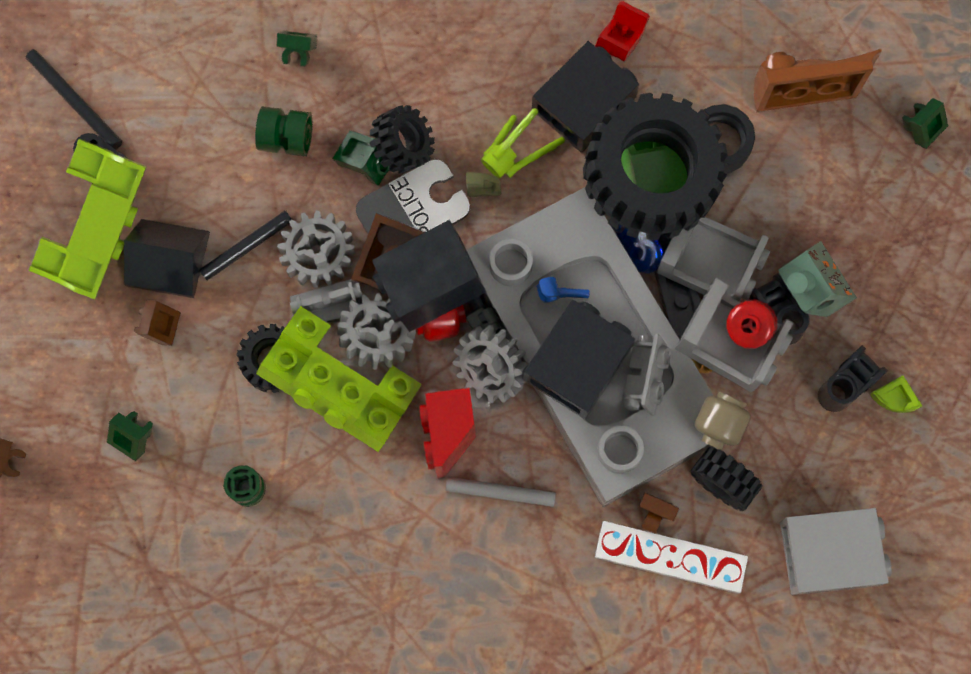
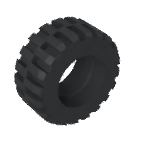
M652 93L640 94L637 102L629 97L620 102L618 110L612 107L606 112L602 123H598L593 131L583 167V179L587 181L585 190L588 199L595 198L594 209L599 216H603L606 213L610 217L608 224L616 230L620 225L628 228L626 234L628 236L637 238L639 232L647 233V240H658L663 233L669 239L679 236L682 229L689 231L698 224L701 218L707 215L724 186L723 181L728 172V164L724 161L728 152L725 143H718L722 133L717 125L710 126L707 123L710 116L703 109L696 112L691 108L693 102L685 98L680 103L672 100V94L662 93L660 98H653ZM640 142H656L668 146L679 155L687 171L686 183L682 188L669 193L646 191L634 184L626 175L621 163L623 152L628 147Z

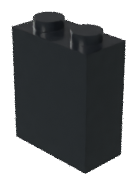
M588 40L532 96V109L536 108L538 110L537 115L582 153L589 146L595 127L598 123H602L604 114L612 107L618 110L620 102L629 97L634 100L636 99L639 83L629 69L620 68L612 61L610 54L604 48L596 47Z
M450 220L372 260L378 272L373 275L375 283L383 295L388 294L391 301L386 304L391 318L395 323L401 321L409 332L487 292L458 232Z
M572 299L525 369L523 380L578 416L586 419L632 349L636 338L631 336L632 332L625 325L617 321L610 323L600 317V311L593 305L584 301L580 304Z

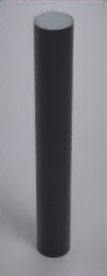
M286 210L200 268L199 271L208 281L289 225L291 217Z

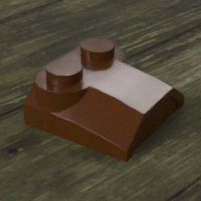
M376 213L351 280L379 289L373 278V275L378 272L372 260L426 231Z

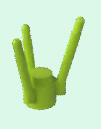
M536 108L530 111L504 141L517 120V117L512 115L492 145L483 153L484 156L480 160L485 168L495 177L500 179L506 174L511 178L518 170L565 142V138L560 137L514 164L513 160L517 155L510 146L538 114Z

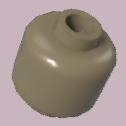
M719 392L717 397H707L695 421V428L704 434L701 441L720 450L723 449L724 444L730 446L738 445L751 418L750 413L745 410L747 404L722 392Z

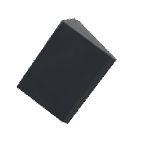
M141 219L124 240L125 286L194 298L200 276L199 269L202 267L210 232Z

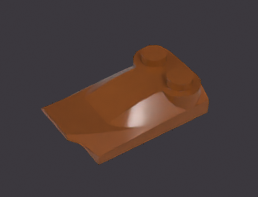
M878 49L837 61L824 59L795 60L793 56L787 55L785 52L772 53L760 65L754 80L756 112L857 98L872 73L873 65L882 50Z

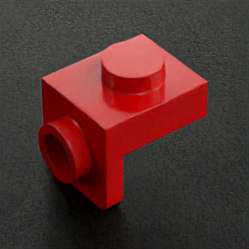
M620 1L612 20L598 36L595 46L604 48L610 56L625 62L641 41L650 18L649 14L624 1Z

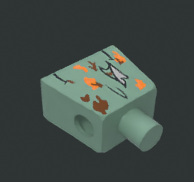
M821 241L778 269L780 276L796 302L806 314L828 317L857 298Z

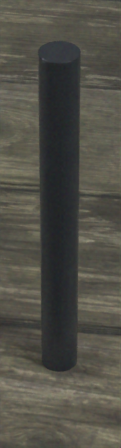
M33 49L26 54V59L100 138L115 150L122 145L123 141L37 50Z

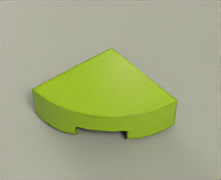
M904 376L893 380L870 394L878 405L892 412L907 413L922 407V404Z

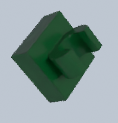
M292 31L277 33L276 47L286 48L282 53L283 64H289L291 53L298 52L301 56L300 66L308 65L310 60L308 51L316 49L317 35Z
M934 98L926 105L916 103L914 105L915 116L913 118L906 115L902 117L904 128L913 132L915 144L925 149L948 127L944 103Z
M133 411L126 417L118 412L109 421L107 443L132 460L137 461L145 453L146 442L151 436L153 423L149 421L144 427L136 424L137 412Z

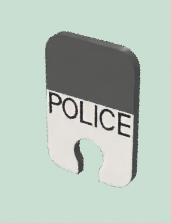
M431 160L360 199L356 205V213L367 234L376 213L427 232L447 220H450L453 225L468 216L470 204L462 190L453 194L451 199L445 203H437L431 199L430 190L435 184L445 183L453 179V174L443 161Z

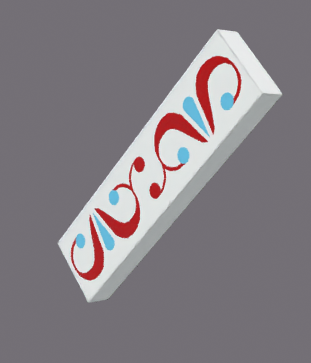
M603 521L594 558L739 594L742 589L748 556Z

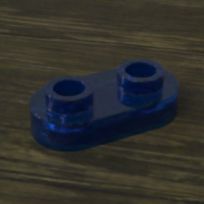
M622 225L617 230L612 227L638 272L648 274L659 268L663 258V250L657 240H647V233L639 232L637 238L626 235L628 231L626 227L621 233ZM642 249V250H643V256H642V258L639 260V259H638V253H639V251Z

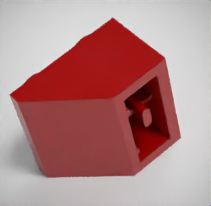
M470 388L425 393L426 404L419 405L424 434L430 433L431 441L424 442L426 463L428 464V470L435 469L437 479L446 477L476 438Z

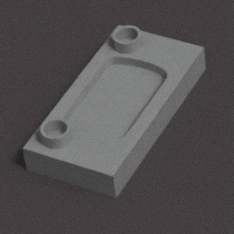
M586 187L472 246L467 249V252L487 291L481 295L487 307H492L499 317L500 325L506 330V339L510 341L516 338L518 341L515 348L526 351V354L521 358L524 362H531L572 299L580 304L584 301L593 305L600 311L599 316L610 323L617 321L625 325L632 332L631 336L636 338L635 342L638 341L639 336H648L653 338L654 341L656 333L662 337L670 348V363L668 368L663 370L661 380L664 386L663 399L661 404H657L655 415H651L642 405H640L639 410L625 408L626 401L622 399L627 374L641 376L642 372L641 370H631L629 368L633 347L586 419L578 416L535 388L602 507H605L704 452L708 447H713L701 441L704 434L695 428V421L705 399L714 395L692 359L675 349L680 339L614 230L608 224L604 215L599 216L594 209L596 201L595 199H588ZM555 277L558 288L587 289L590 294L588 299L566 297L550 303H544L539 298L536 286L543 278Z

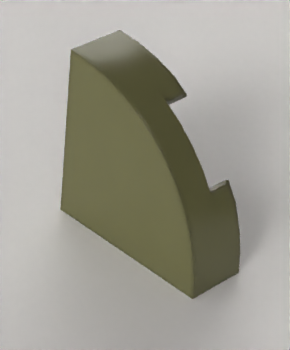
M466 172L467 196L502 195L501 181L497 177L484 173Z

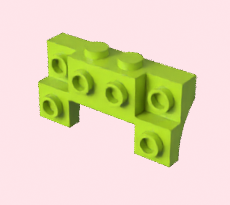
M78 139L66 173L93 184H91L68 246L41 237L28 271L57 282L73 292L95 299L111 259L118 261L122 253L124 240L119 238L124 226L131 228L138 208L132 205L147 166L85 140Z
M300 306L282 331L275 345L260 364L256 374L293 397V400L299 406L305 409H312L323 416L330 426L343 429L379 452L422 384L393 365L388 369L378 386L318 348L331 325Z

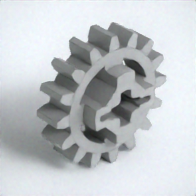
M319 210L315 211L314 218L309 219L305 212L301 213V223L298 224L291 219L289 221L292 228L291 232H281V236L286 243H280L277 246L279 252L285 254L279 260L282 266H288L286 272L290 278L298 274L300 285H304L308 279L311 280L314 288H318L320 280H325L328 286L332 285L331 277L333 275L342 279L344 274L341 268L343 266L351 268L353 265L351 259L347 257L355 254L354 246L349 244L354 240L352 233L345 232L347 227L343 220L335 224V217L332 213L326 219H322ZM316 229H322V230H326V231H329V232H328V233H323V232H321V231H319V230H316ZM303 235L300 243L296 244L297 240ZM319 245L321 252L314 254L312 247ZM338 254L336 259L330 264L333 255ZM310 265L318 270L307 269L303 266Z
M376 293L374 301H370L366 295H362L360 305L354 301L349 302V311L341 312V323H338L337 335H340V348L348 347L346 357L350 359L357 355L359 357L358 365L361 367L366 361H371L372 368L376 370L379 362H384L388 368L392 367L393 358L402 362L405 357V351L411 352L413 339H415L416 329L409 332L401 321L398 323L393 321L386 307V304L391 301L390 299L387 302L382 301L380 293ZM400 334L398 340L391 345V341L397 339V335Z
M493 325L487 326L484 330L477 326L460 338V344L453 350L458 355L453 361V365L461 367L457 377L466 378L468 382L465 388H475L476 397L479 399L486 394L490 403H493L497 398L503 403L511 396L514 397L523 388L522 385L525 383L523 380L524 371L529 363L521 360L526 351L515 348L518 340L516 338L510 341L507 340L506 330L504 329L496 334Z

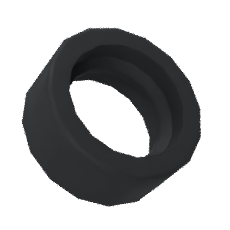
M726 104L712 105L704 109L710 116L708 124L724 123L730 125L740 135V148L735 154L727 156L724 162L728 164L727 173L741 168L749 158L756 138L754 125L751 120L737 107Z

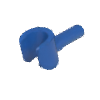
M555 277L543 278L536 286L539 298L544 303H550L566 297L588 299L590 294L587 289L558 288Z

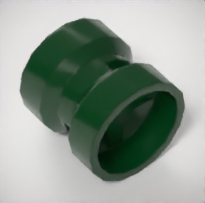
M239 465L233 467L224 478L223 487L225 493L230 499L241 506L250 507L256 505L265 495L266 485L264 479L249 466Z

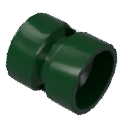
M262 106L256 122L255 143L257 150L278 153L283 148L286 154L307 156L312 140V113L290 110L288 114H285L283 109Z

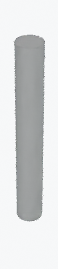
M447 477L446 491L551 507H554L556 492Z

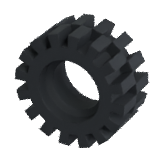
M401 105L377 116V119L373 120L371 124L375 128L370 130V136L375 137V139L370 141L371 147H377L378 150L374 155L376 158L382 157L383 160L380 164L383 167L390 165L389 171L393 173L396 171L404 173L429 162L431 159L430 155L434 153V148L430 145L435 144V138L429 137V133L433 132L431 126L426 128L427 118L425 116L419 118L420 111L418 109L412 110V106L409 105L404 107ZM399 131L405 139L406 148L400 140Z
M270 324V328H265L264 325L257 326L259 331L254 333L251 329L247 333L249 336L247 340L242 338L240 342L242 348L237 350V357L239 358L237 363L242 374L253 387H258L264 392L271 390L273 393L279 392V388L256 374L259 368L258 356L264 348L275 345L285 327L278 328L276 324Z
M708 447L690 470L692 477L696 478L695 480L703 485L705 490L713 493L714 497L720 498L726 505L729 506L730 504L732 508L739 509L740 511H745L763 487L760 483L761 481L754 476L755 474L751 470H747L744 464L738 463L731 455L727 456L724 451L717 450L715 447Z

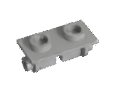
M350 279L290 296V306L293 315L302 306L323 321L329 322L340 319L342 311H349V302L354 301L360 305L362 291L359 282Z
M655 333L654 341L651 337L639 336L638 341L633 344L629 368L631 370H641L642 372L641 376L627 374L622 398L626 401L625 408L639 410L640 405H642L651 415H655L657 404L662 402L664 386L661 380L663 370L669 366L671 352L659 334Z

